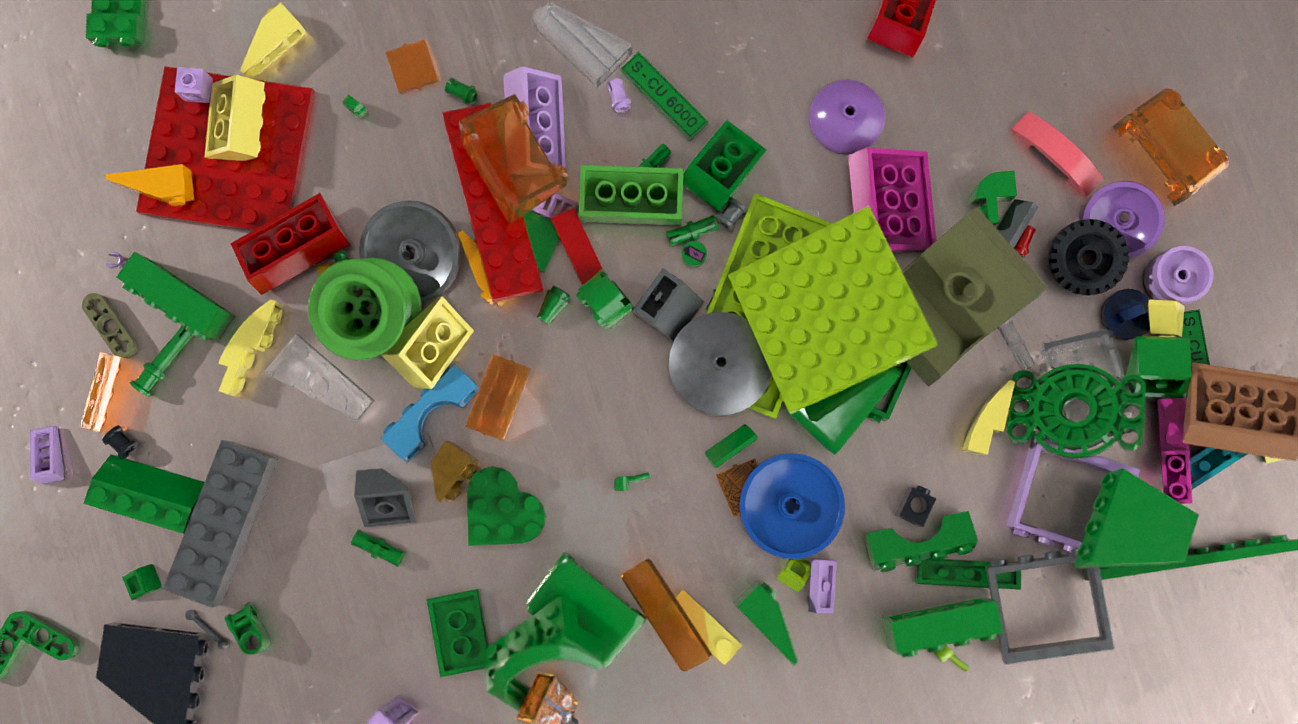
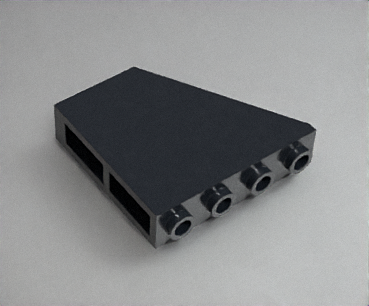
M118 622L104 624L96 678L153 724H197L194 717L195 710L198 709L201 701V695L198 693L199 683L203 681L205 668L202 667L203 657L206 656L209 648V642L206 640L207 633Z

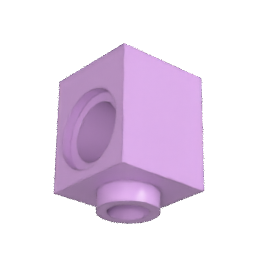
M177 67L175 93L184 101L210 103L213 78L204 69Z

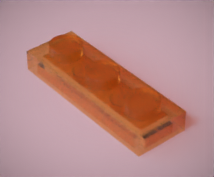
M100 352L80 424L81 428L100 432L101 427L104 426L107 419L106 408L114 394V379L119 374L121 368L119 356Z

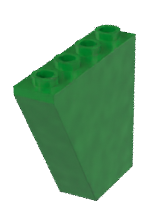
M1124 468L1107 472L1101 481L1102 487L1099 496L1093 504L1094 510L1091 519L1085 527L1086 534L1082 545L1078 548L1075 567L1082 569L1167 565L1185 562L1199 514Z

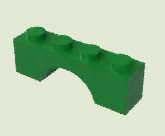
M969 511L944 516L937 535L925 542L907 541L901 538L892 528L867 533L865 538V545L873 571L880 570L881 572L892 571L896 566L906 564L908 567L920 564L921 560L930 558L932 561L942 560L952 553L965 555L972 552L978 542Z

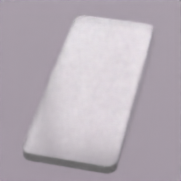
M422 432L426 445L408 463L401 460L386 444L322 464L320 469L331 506L339 508L356 502L354 492L356 471L383 468L406 486L432 478L430 462L436 454L430 434Z

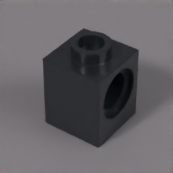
M917 485L916 488L908 487L895 516L918 527H924L936 498L930 496L931 491ZM915 497L922 501V508L919 512H915L911 508V501Z

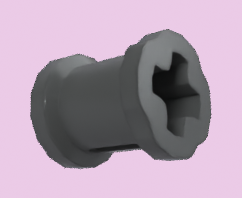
M730 197L728 205L722 213L715 216L716 221L726 229L733 231L735 228L734 224L742 214L747 213V208L736 199Z

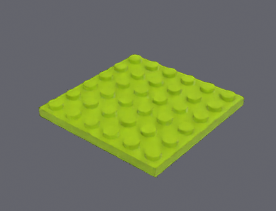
M870 206L728 275L790 414L938 346Z

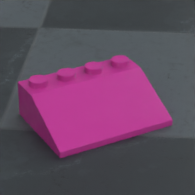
M865 148L848 156L854 213L870 206L893 254L924 252L937 241L927 151Z

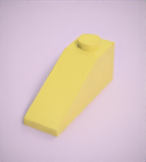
M281 2L277 6L271 7L261 19L240 69L247 78L254 79L307 33Z
M684 589L666 607L722 664L726 665L743 646L740 641Z

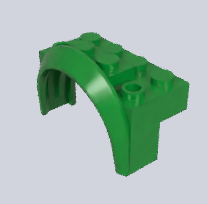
M560 596L485 649L486 688L488 693L521 713L531 688L514 678L516 675L531 666L553 660H571L598 669L603 664L600 639L578 626L576 605ZM528 707L524 708L525 712L523 715H530Z

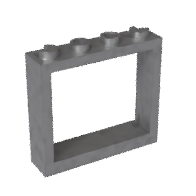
M1078 548L1071 549V554L1061 555L1060 551H1051L1044 553V558L1034 559L1033 555L1017 557V562L1007 563V559H998L991 561L990 566H985L990 596L992 600L997 602L1003 633L998 634V640L1004 664L1114 649L1099 568H1087L1099 636L1009 649L996 574L1074 563L1078 557Z

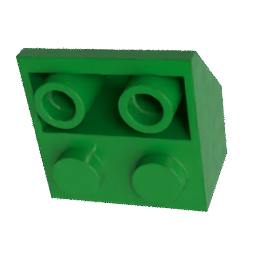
M1136 336L1126 376L1136 374L1144 379L1146 397L1186 398L1192 378L1189 337ZM1137 382L1128 383L1131 393H1137L1141 389L1140 384Z

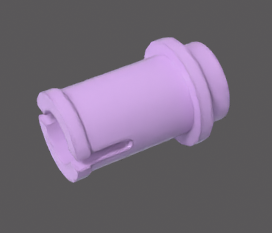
M616 78L607 82L606 85L613 102L611 104L612 109H615L617 113L630 109L629 104L631 100L626 96L622 79Z

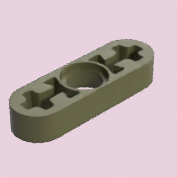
M97 293L88 294L82 301V309L107 346L118 357H133L138 350V343L109 300ZM96 300L98 302H101L98 304V307L101 310V312L107 314L101 315L99 311L91 309L94 307L93 301ZM114 319L116 328L113 332L107 333L104 329V324L107 320ZM119 336L122 341L129 342L126 346L127 351L119 350L122 344L115 337Z

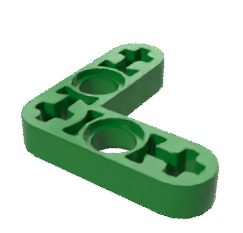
M13 612L7 617L0 629V658L5 659L0 661V680L8 673L25 642L60 661L75 657L79 651V642L72 635L31 612ZM23 618L22 623L25 626L17 629L19 623L16 619ZM41 628L46 629L49 633L48 640L45 643L37 639V632ZM4 639H9L13 644L12 651L8 654L4 653L1 649ZM54 642H57V643H59V644L68 643L67 648H68L70 651H69V652H66V653H62V652H63V648H62L61 646H59V645H57V644H56V645H52V644H53Z

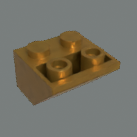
M445 440L430 462L436 499L439 502L449 503L451 500L455 501L463 490L461 484L465 479L470 480L478 469V466L475 465L478 459L455 443Z

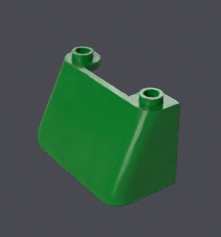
M895 365L797 412L790 414L787 410L786 413L826 449L836 455L901 375V369Z
M564 552L525 601L528 605L526 610L532 616L560 596L574 603L577 610L578 626L600 639L603 664L598 669L602 666L608 668L646 621L645 615L637 609L630 608V604L623 601L587 572L583 566H578L575 559L567 552Z

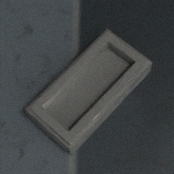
M1014 199L997 227V230L1013 248L1038 209L1034 202Z

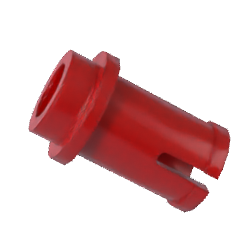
M1027 225L1014 247L1022 258L1029 254L1030 250L1028 247L1036 231L1030 225Z

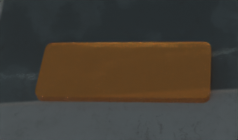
M645 559L621 575L623 582L681 671L685 672L708 661L712 657L711 651L650 559Z

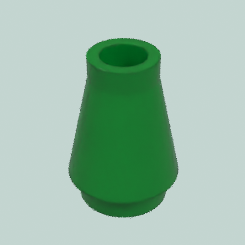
M553 285L551 290H547L536 317L549 325L569 304L568 299L570 295Z

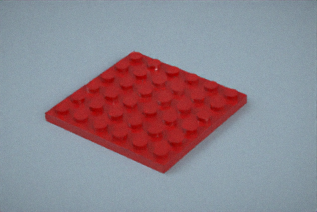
M164 66L144 169L183 164L191 170L194 200L185 201V205L171 206L169 203L139 194L136 212L148 216L253 231L292 209L315 91L307 87L261 81L265 83L264 92L266 97L262 105L261 116L263 117V125L260 129L259 141L261 148L258 157L246 161L205 158L210 103L184 101L175 93L177 68ZM208 73L213 78V83L231 77Z

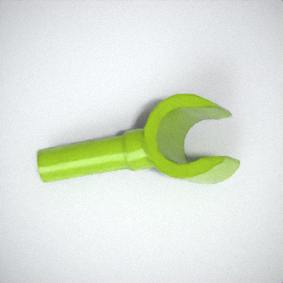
M943 645V650L933 652L942 663L949 658L963 671L966 672L969 669V666L957 658L946 645Z

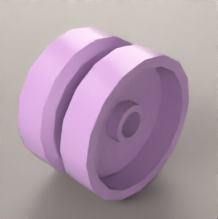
M1179 246L1159 254L1149 262L1144 272V285L1147 293L1153 300L1177 301L1185 305L1200 299L1209 291L1213 284L1214 271L1211 261L1203 252L1194 247Z

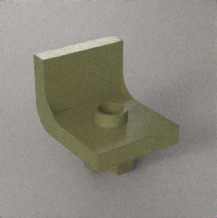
M977 206L902 270L938 346L906 360V362L929 387L940 379L977 343L1035 300L1048 288L1044 281Z

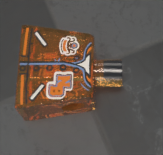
M538 673L516 719L524 724H578V720L573 716L578 706V701L556 675Z

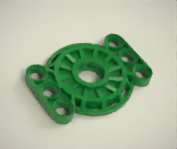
M1068 364L1054 368L1042 375L1038 380H1036L1033 373L1027 370H1020L1013 375L1012 381H1015L1008 411L1007 433L1010 440L1015 444H1025L1033 437L1048 452L1071 459L1088 458L1101 454L1111 448L1116 442H1118L1120 447L1128 451L1136 450L1142 445L1146 385L1141 376L1129 374L1119 383L1105 370L1085 364ZM1029 378L1032 382L1028 388L1022 389L1017 386L1019 379ZM1130 382H1137L1140 384L1141 389L1137 393H1129L1126 391L1125 386ZM1072 400H1081L1088 405L1090 409L1089 415L1086 419L1079 422L1069 421L1063 415L1064 406ZM1020 401H1024L1029 404V409L1026 412L1020 413L1015 411V405ZM1130 406H1134L1140 411L1139 415L1135 418H1128L1123 412ZM1022 425L1027 428V433L1022 437H1016L1012 434L1014 427ZM1127 431H1133L1138 435V439L1134 443H1126L1123 441L1122 435ZM1047 439L1052 444L1057 445L1058 449L1049 446L1044 440ZM1101 442L1104 443L1101 447L1088 451V448L1094 447ZM1065 449H1070V450H1082V452H1079V453H1071V452H1065L1064 450H1065Z

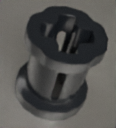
M118 425L108 431L102 441L105 445L109 444L118 453V457L123 460L137 449L139 443L126 436L122 432V427Z

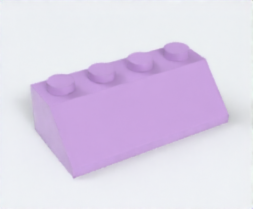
M520 67L504 74L509 173L522 176L566 174L562 76L527 67Z

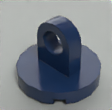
M1127 288L1116 291L1107 297L1101 311V318L1104 327L1111 335L1124 340L1135 339L1136 336H1143L1150 330L1149 298L1138 290Z

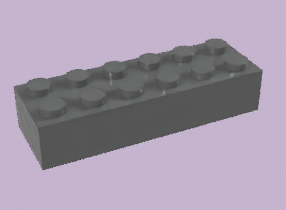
M221 440L163 590L211 608L222 605L279 460L278 458L232 441Z

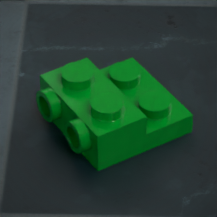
M91 0V13H87L86 38L94 46L102 48L109 47V44H118L122 47H134V44H143L145 0Z

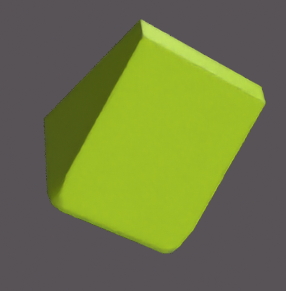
M804 558L788 559L777 579L794 591L799 592L806 585L811 575L812 563Z

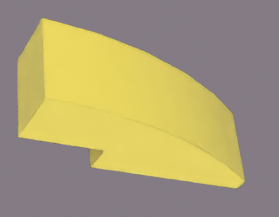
M1015 381L1003 382L983 403L969 427L962 451L981 456L988 455L993 432H1004Z

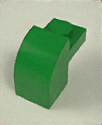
M1001 171L989 174L974 188L971 194L970 204H980L981 206L978 209L993 226L999 223L997 202H1008L1017 196L1015 171Z

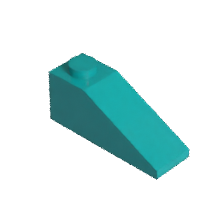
M1211 447L1198 453L1190 459L1192 490L1248 453Z

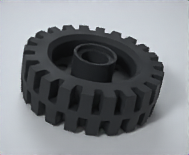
M1095 219L1073 222L1063 228L1051 244L1048 258L1051 273L1062 287L1072 293L1087 296L1104 293L1115 287L1127 271L1130 256L1126 240L1118 229L1107 222ZM1086 250H1091L1095 254V260L1090 265H1086L1082 261V254Z

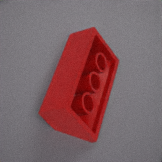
M318 193L230 244L247 281L263 295L328 258L335 252L349 246L350 242L321 193Z

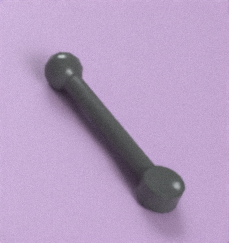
M188 610L185 613L186 619L193 620L218 643L220 649L224 650L228 647V641L221 639L197 617L195 610Z

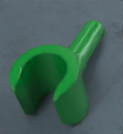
M649 472L635 476L617 477L614 481V490L629 491V483L650 479Z

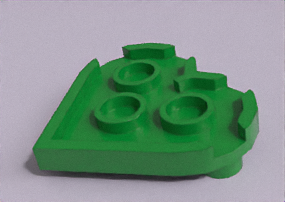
M488 467L473 474L467 490L468 546L521 544L532 541L539 536L545 527L546 513L544 506L537 497L530 493L520 492L517 480L510 472L503 468Z

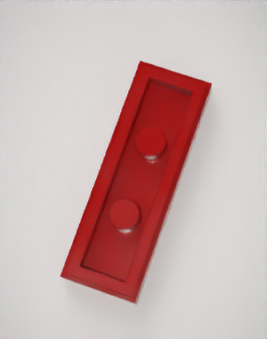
M573 207L550 219L579 281L583 285L603 268Z

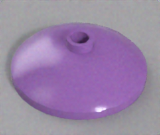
M840 80L825 86L816 95L810 108L809 122L815 138L825 148L839 154H853L862 149L869 148L879 138L885 123V111L879 96L869 86L854 80ZM852 109L854 114L847 115L845 110Z
M1118 181L1102 187L1091 197L1085 208L1083 220L1095 219L1111 224L1124 236L1129 248V256L1135 257L1149 250L1158 241L1164 228L1165 213L1160 199L1151 189L1137 182ZM1122 213L1129 214L1130 219L1128 221H1122L1120 219V215Z

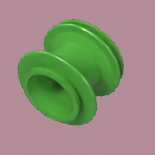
M374 257L344 260L330 266L317 278L312 286L308 301L309 321L318 340L335 355L351 360H367L388 351L400 337L403 328L422 311L421 296L413 278L397 264L386 259ZM357 286L363 289L361 296L356 293ZM368 301L373 305L370 309L371 313L367 310V307L370 305ZM348 302H351L354 305V310L352 312H350L347 308ZM358 318L361 319L363 322V327L361 329L358 328L356 325V321ZM376 319L380 320L377 328L374 325Z

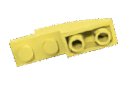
M269 300L253 312L232 336L219 360V364L228 367L218 390L219 392L235 397L237 392H241L245 384V378H243L245 372L254 361V349L264 352L272 343L273 328L275 324L280 322L283 314L282 304Z

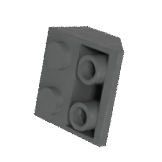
M662 268L634 307L633 314L674 342L682 328L693 319L703 305L704 300L683 281Z

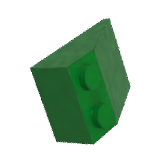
M726 120L687 167L683 174V185L720 212L767 149Z
M755 581L734 604L795 665L798 662L779 603L774 599L777 594L767 583L763 582L760 585Z

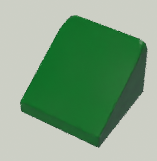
M153 564L137 568L122 577L132 601L162 587Z

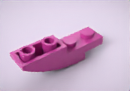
M1157 399L1163 493L1179 503H1193L1188 444L1183 443L1186 399Z

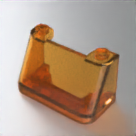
M1163 89L1113 126L1119 136L1125 133L1133 136L1129 140L1132 143L1137 140L1168 180L1164 184L1166 187L1171 185L1172 192L1167 197L1174 206L1190 198L1229 167V157L1226 152L1219 149L1182 102L1180 94L1174 89Z
M515 94L459 121L462 144L509 223L520 219L563 189L568 179L567 172L562 165L551 164L528 126L527 116L530 113L524 101L520 102Z

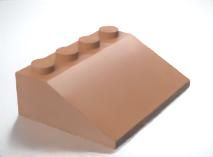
M1192 362V378L1187 392L1184 415L1183 443L1291 461L1297 460L1298 378Z

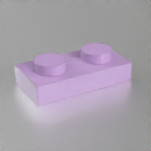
M812 559L808 612L834 613L836 560Z

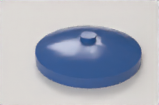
M781 454L767 459L751 472L741 491L739 510L742 524L749 537L757 546L777 557L799 559L820 552L834 540L843 523L845 500L839 481L823 463L802 454Z

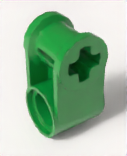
M248 602L240 611L233 615L228 614L225 616L226 625L234 635L243 653L254 655L265 652L269 648L270 636L253 604ZM254 635L259 639L257 649L251 646V638Z

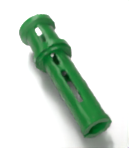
M181 324L180 328L154 360L144 364L145 369L135 381L131 380L129 383L133 388L147 397L151 395V389L160 379L163 380L166 373L164 371L194 336L185 330V326Z

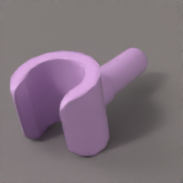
M112 252L109 256L116 257L118 264L107 262L106 266L111 269L119 266L124 267L128 260L123 259L120 253Z

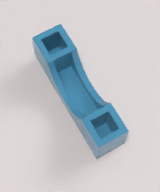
M456 365L452 368L447 367L432 389H424L420 395L422 398L415 404L412 403L407 406L402 412L403 416L396 423L392 422L383 431L384 435L380 439L401 460L408 463L426 445L422 435V427L427 415L435 408L443 405H455L463 408L480 389Z

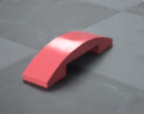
M1028 112L1011 129L1028 147L1033 145L1069 178L1067 182L1085 198L1102 182V175L1085 154L1066 136L1035 114Z

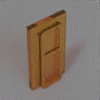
M492 355L465 427L504 441L531 368L515 363L513 360Z

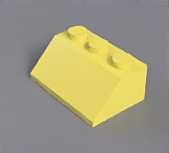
M236 74L212 83L205 158L246 161L258 157L261 148L259 141L260 129L263 125V117L261 116L262 105L266 97L264 82Z

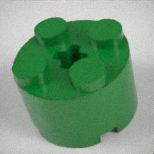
M601 269L578 288L579 292L576 296L584 306L595 311L592 316L600 326L612 328L632 312L634 306L630 304V300L613 280L610 281L607 277L608 274Z

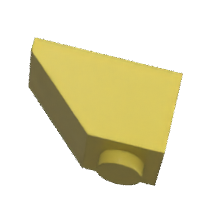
M1149 300L1151 334L1158 337H1182L1185 306L1177 301Z

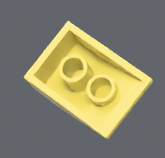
M439 296L403 328L396 343L381 355L413 388L432 389L474 330L442 296Z

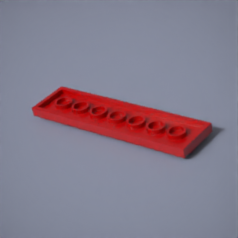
M486 103L442 112V120L492 303L542 292L543 285L512 175L509 173L507 158L492 104Z

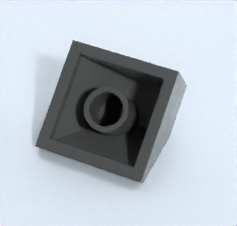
M383 468L356 471L354 496L364 527L416 523V515L408 486Z

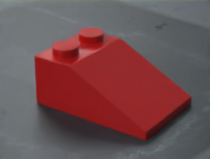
M881 0L867 39L913 58L925 37L936 0Z

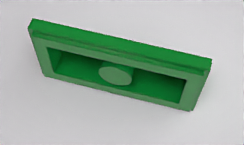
M744 424L708 449L705 455L713 467L718 468L755 442L758 436L748 425Z

